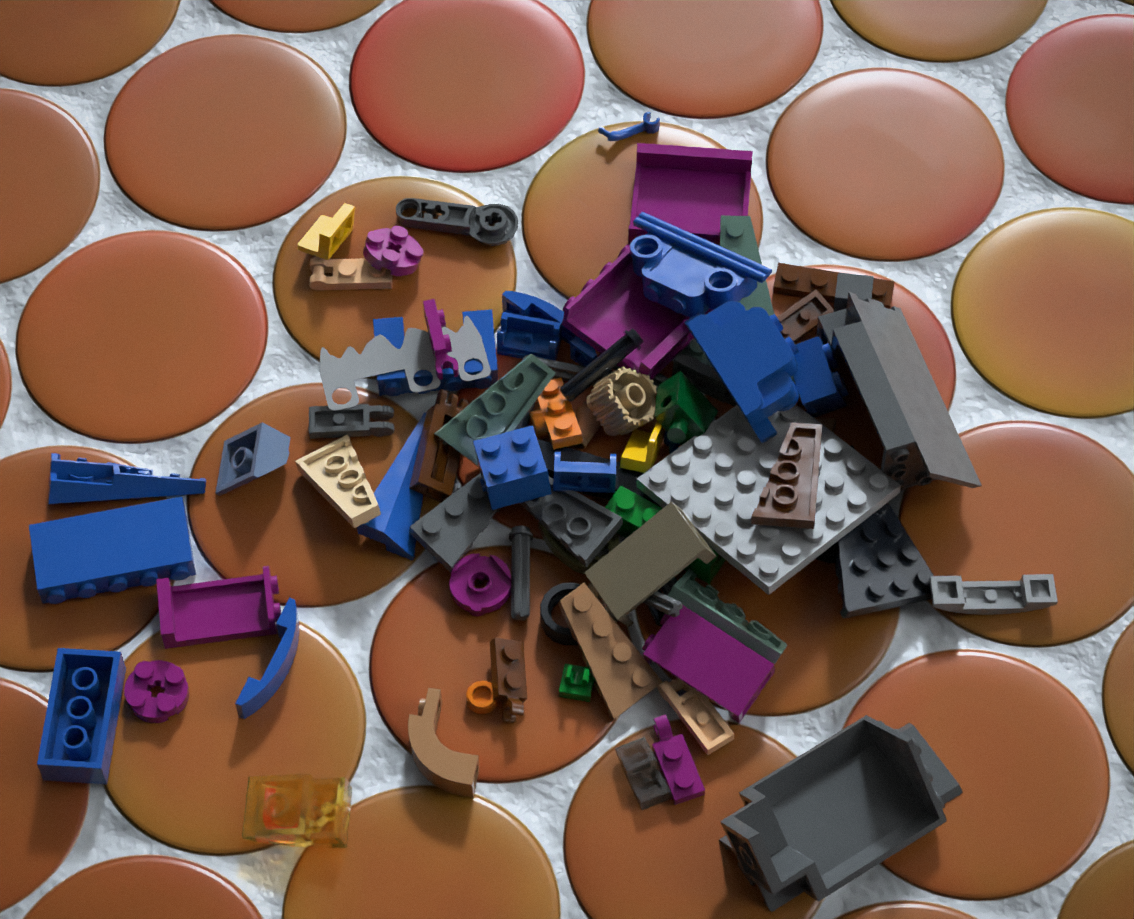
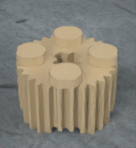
M623 366L602 378L593 386L594 388L591 389L592 394L587 397V406L591 411H594L593 415L597 416L596 420L601 422L600 425L603 426L607 435L628 434L654 419L656 406L654 404L656 403L654 396H656L657 386L653 385L654 381L649 379V375L637 374L636 370L631 371V368L626 369Z

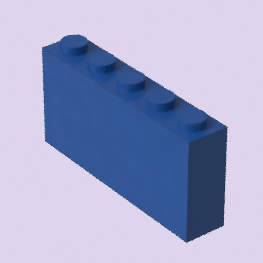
M182 497L29 525L37 590L42 604H58L66 599L77 597L90 598L98 593L108 591L121 592L127 588L140 585L153 586L157 584L156 579L169 578V580L180 581L189 576L196 575L187 514Z

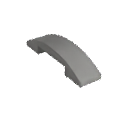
M1053 574L1022 575L1020 581H962L961 576H930L929 578L933 607L950 612L978 615L1010 614L1043 609L1058 603Z

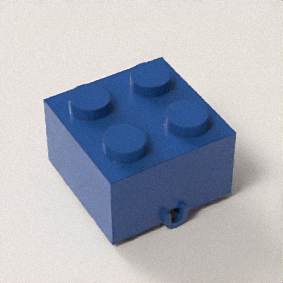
M819 336L795 344L799 350V353L794 355L798 363V370L793 377L802 404L807 409L806 412L812 417H818L847 406L844 397L849 395L848 389L839 372H835V369L839 368L837 358H834L829 343L823 344Z
M533 425L473 441L477 463L482 479H480L483 492H487L492 510L552 494L548 469L546 468Z

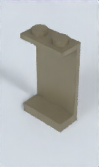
M671 501L584 573L591 581L588 584L589 589L598 599L602 598L607 604L605 609L615 622L620 621L630 627L633 624V621L628 616L631 611L697 558L707 564L716 555L685 512Z

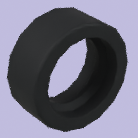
M562 583L552 587L544 595L540 604L541 626L545 634L554 642L562 645H578V643L574 640L569 628L559 626L553 621L551 611L562 598L580 586L578 583Z

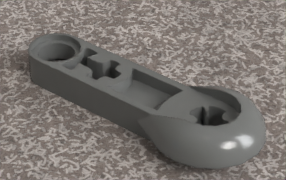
M405 198L396 205L397 220L404 227L470 235L480 243L488 246H499L507 243L514 237L518 229V217L515 211L499 203L476 207ZM408 208H413L417 211L412 217L401 215ZM437 213L442 214L439 215L438 219H433V217L437 216ZM493 221H498L494 226H489Z

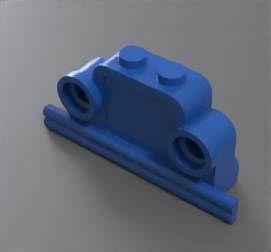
M641 212L633 221V226L647 231L646 235L636 237L630 244L633 271L637 276L642 277L643 294L650 301L668 307L676 313H681L691 318L697 313L704 315L709 308L714 310L726 302H739L742 298L752 294L757 288V281L763 283L772 273V269L645 212Z
M729 301L706 315L697 313L684 321L761 443L776 436L777 431L768 417L777 411H787L793 408L799 399L798 388L791 379L798 370V363L794 355L799 353V350L790 336L784 339L780 333L784 328L775 314L769 316L766 310L761 307H753L746 311L741 303Z

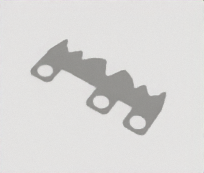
M466 315L463 326L456 333L443 327V335L449 334L452 352H448L447 355L457 360L460 378L464 381H472L488 377L491 369L482 337L471 319ZM408 328L400 349L395 348L380 334L366 344L360 355L351 346L347 347L341 358L330 355L323 347L320 351L319 372L328 407L333 411L355 407L359 403L354 380L405 369L409 388L413 392L418 393L436 389L440 385V380L436 376V364L429 334L424 330ZM469 359H478L483 363V370L477 375H470L464 370L465 362ZM419 370H428L432 373L433 380L427 386H419L413 380L415 373ZM338 388H346L352 394L351 400L346 404H337L332 399L333 392Z

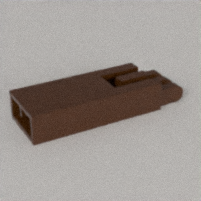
M444 389L439 390L435 404L426 412L409 489L441 503L452 495L461 454L450 445L442 444L443 441L439 440L440 438L434 433L466 408L469 403L468 400L461 398L458 406H456L458 396L453 393L450 394L446 402L448 391Z

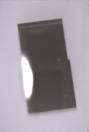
M645 737L615 748L621 767L641 810L672 799L671 791L658 768L657 759Z

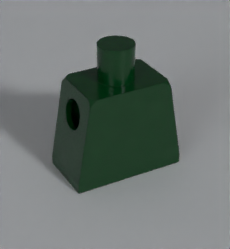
M681 371L658 385L654 416L668 432L667 437L671 442L683 445L694 436L698 437L706 432L717 415L718 410Z

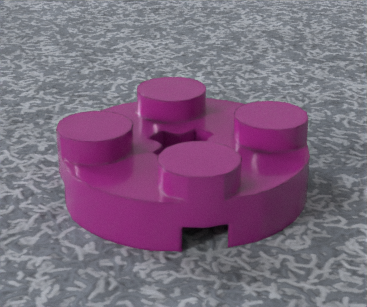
M393 226L391 229L382 228L370 231L365 240L363 255L366 261L375 269L381 271L383 267L391 270L390 275L405 276L416 271L423 256V249L413 237L408 235L407 229L402 226Z
M478 553L465 556L452 569L450 578L451 597L461 609L468 611L476 617L499 609L511 595V574L507 565L500 558L493 555L486 557L480 556ZM486 579L488 582L485 588L478 589L475 588L474 580L484 581Z
M162 660L142 661L135 666L134 671L127 678L124 695L129 708L138 719L149 723H162L169 720L168 717L176 712L179 714L185 708L189 699V687L183 670L173 663ZM155 686H161L165 692L159 693L157 697H152L150 689Z

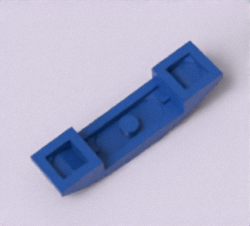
M505 291L502 294L504 312L561 323V339L570 345V358L573 361L586 367L597 358L593 347L562 325L564 316L562 310L540 298L525 293Z
M288 599L276 623L278 636L281 638V641L261 681L248 677L235 703L238 717L246 719L270 700L285 680L293 664L299 641V618L295 599Z

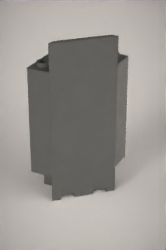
M848 292L846 309L818 317L816 337L819 336L823 344L829 343L835 359L844 357L884 447L881 463L882 472L901 485L900 492L905 488L915 485H928L935 479L970 488L982 486L901 308L893 306L888 309L884 307L882 302L869 298L863 301L858 299L856 294Z
M865 715L739 792L744 807L720 821L726 835L720 838L719 841L726 850L730 849L735 853L738 860L737 866L752 886L758 885L764 898V903L772 912L803 892L819 902L947 821L943 812L944 804L963 793L960 784L914 725L908 723L900 729H893L882 721H877Z

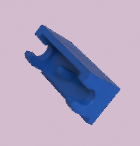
M507 312L502 313L501 331L497 332V354L521 359L526 355L533 354L535 357L556 361L562 341L561 323Z
M555 452L553 491L574 490L579 492L615 493L616 454H610V463L561 461V452Z

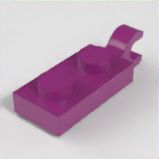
M435 299L423 301L424 318L436 364V376L439 380L443 379L442 370L451 368L456 377L459 375L458 362L453 357L447 355L448 352H452L449 334L443 335L442 328L446 327L443 309L437 310Z
M666 714L653 718L655 723L653 728L659 742L652 744V750L674 805L705 795V788L683 734L673 737Z

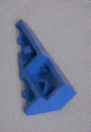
M426 412L422 415L374 492L381 515L357 527L358 534L386 544L387 551L412 561L415 557L416 539L409 533V529L412 524L420 519L424 495L409 489Z
M51 453L49 504L205 493V478H180V474L171 473L169 477L155 476L152 469L110 462H88L87 458L81 457L77 458V461L61 460L60 454Z

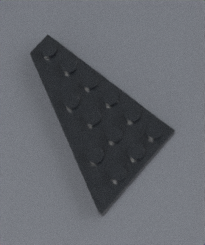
M888 502L836 542L837 552L834 555L836 576L839 579L837 585L838 594H841L843 608L840 614L843 619L932 599L929 578L934 575Z

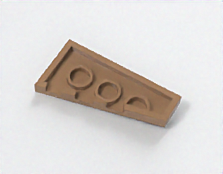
M582 583L558 602L569 630L580 647L586 667H589L596 682L597 691L607 706V712L611 721L615 720L662 683V680L585 583Z

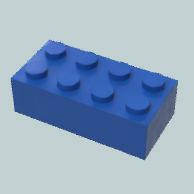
M69 648L57 649L37 766L43 780L107 784L126 673V666L121 652Z

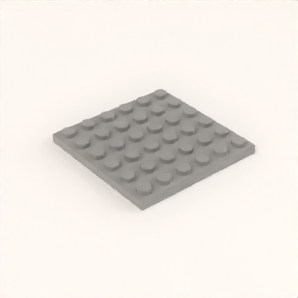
M736 405L710 424L704 434L698 437L694 436L638 477L636 487L662 508L671 501L681 508L714 551L769 595L898 495L901 485L886 473H883L882 470L798 405L787 411H777L768 417L777 431V435L764 443H761L740 408ZM791 422L822 425L814 529L751 524V516L754 509L757 508L762 490L766 487L773 464L778 459L779 450Z

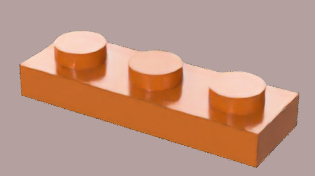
M562 378L551 380L536 400L539 409L542 410L553 449L583 443L582 433L571 402L560 391V388L564 385Z

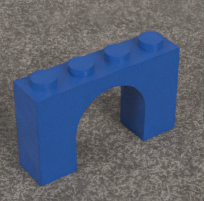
M492 309L462 312L463 324L464 318L467 315L482 337L491 369L490 375L481 379L464 381L460 378V374L455 377L451 368H445L442 370L443 379L440 380L439 387L418 392L419 394H427L431 391H439L440 389L448 391L476 387L486 389L498 381ZM403 317L373 319L374 337L381 334L395 348L400 349L405 337ZM469 359L464 364V370L470 375H477L483 370V363L478 359ZM405 369L377 375L379 396L387 395L393 397L405 393H416L409 388ZM419 370L415 373L413 380L419 386H427L432 382L433 375L428 370Z

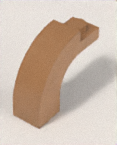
M428 688L426 699H420L418 715L409 714L408 718L409 742L414 762L423 776L436 787L451 794L474 798L480 770L479 755L450 750L439 741L436 736V730L442 708L441 689Z

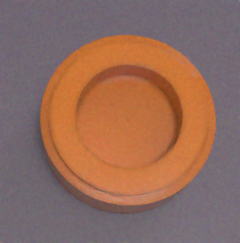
M542 410L531 411L529 413L531 426L533 425L537 439H548Z
M477 681L470 685L467 690V705L473 712L487 714L496 708L498 700H493L492 683Z

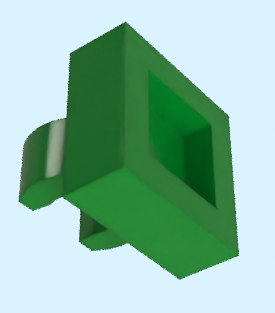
M565 663L559 688V697L590 702L595 680L589 667Z

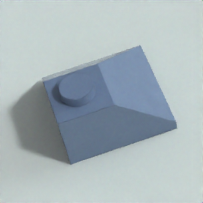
M262 422L225 440L215 494L221 496L286 464L289 457L291 437Z

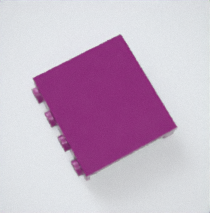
M637 143L636 172L631 219L628 228V245L636 237L646 235L647 231L633 226L634 219L641 212H645L720 246L721 215L748 216L753 151Z
M626 245L620 251L618 258L613 263L608 262L602 268L595 280L590 279L587 281L581 293L576 298L573 296L569 298L563 307L562 325L601 354L624 336L623 331H629L633 328L644 341L640 345L641 349L633 350L616 365L620 368L623 366L626 369L631 368V371L636 370L637 374L649 375L650 380H653L676 357L678 352H681L694 339L684 323L690 317L676 313L672 309L657 302H652L644 296L642 277L637 276L633 271L629 245ZM709 308L704 315L708 314L713 310Z

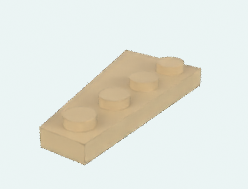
M348 435L295 461L298 471L353 528L381 515L378 502L366 479L364 470L358 461L357 454L351 445Z

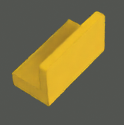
M344 203L333 218L321 215L300 240L297 249L329 260L353 230L355 206Z
M658 421L652 433L636 429L632 432L621 456L620 468L645 473L653 467L662 447L664 427Z

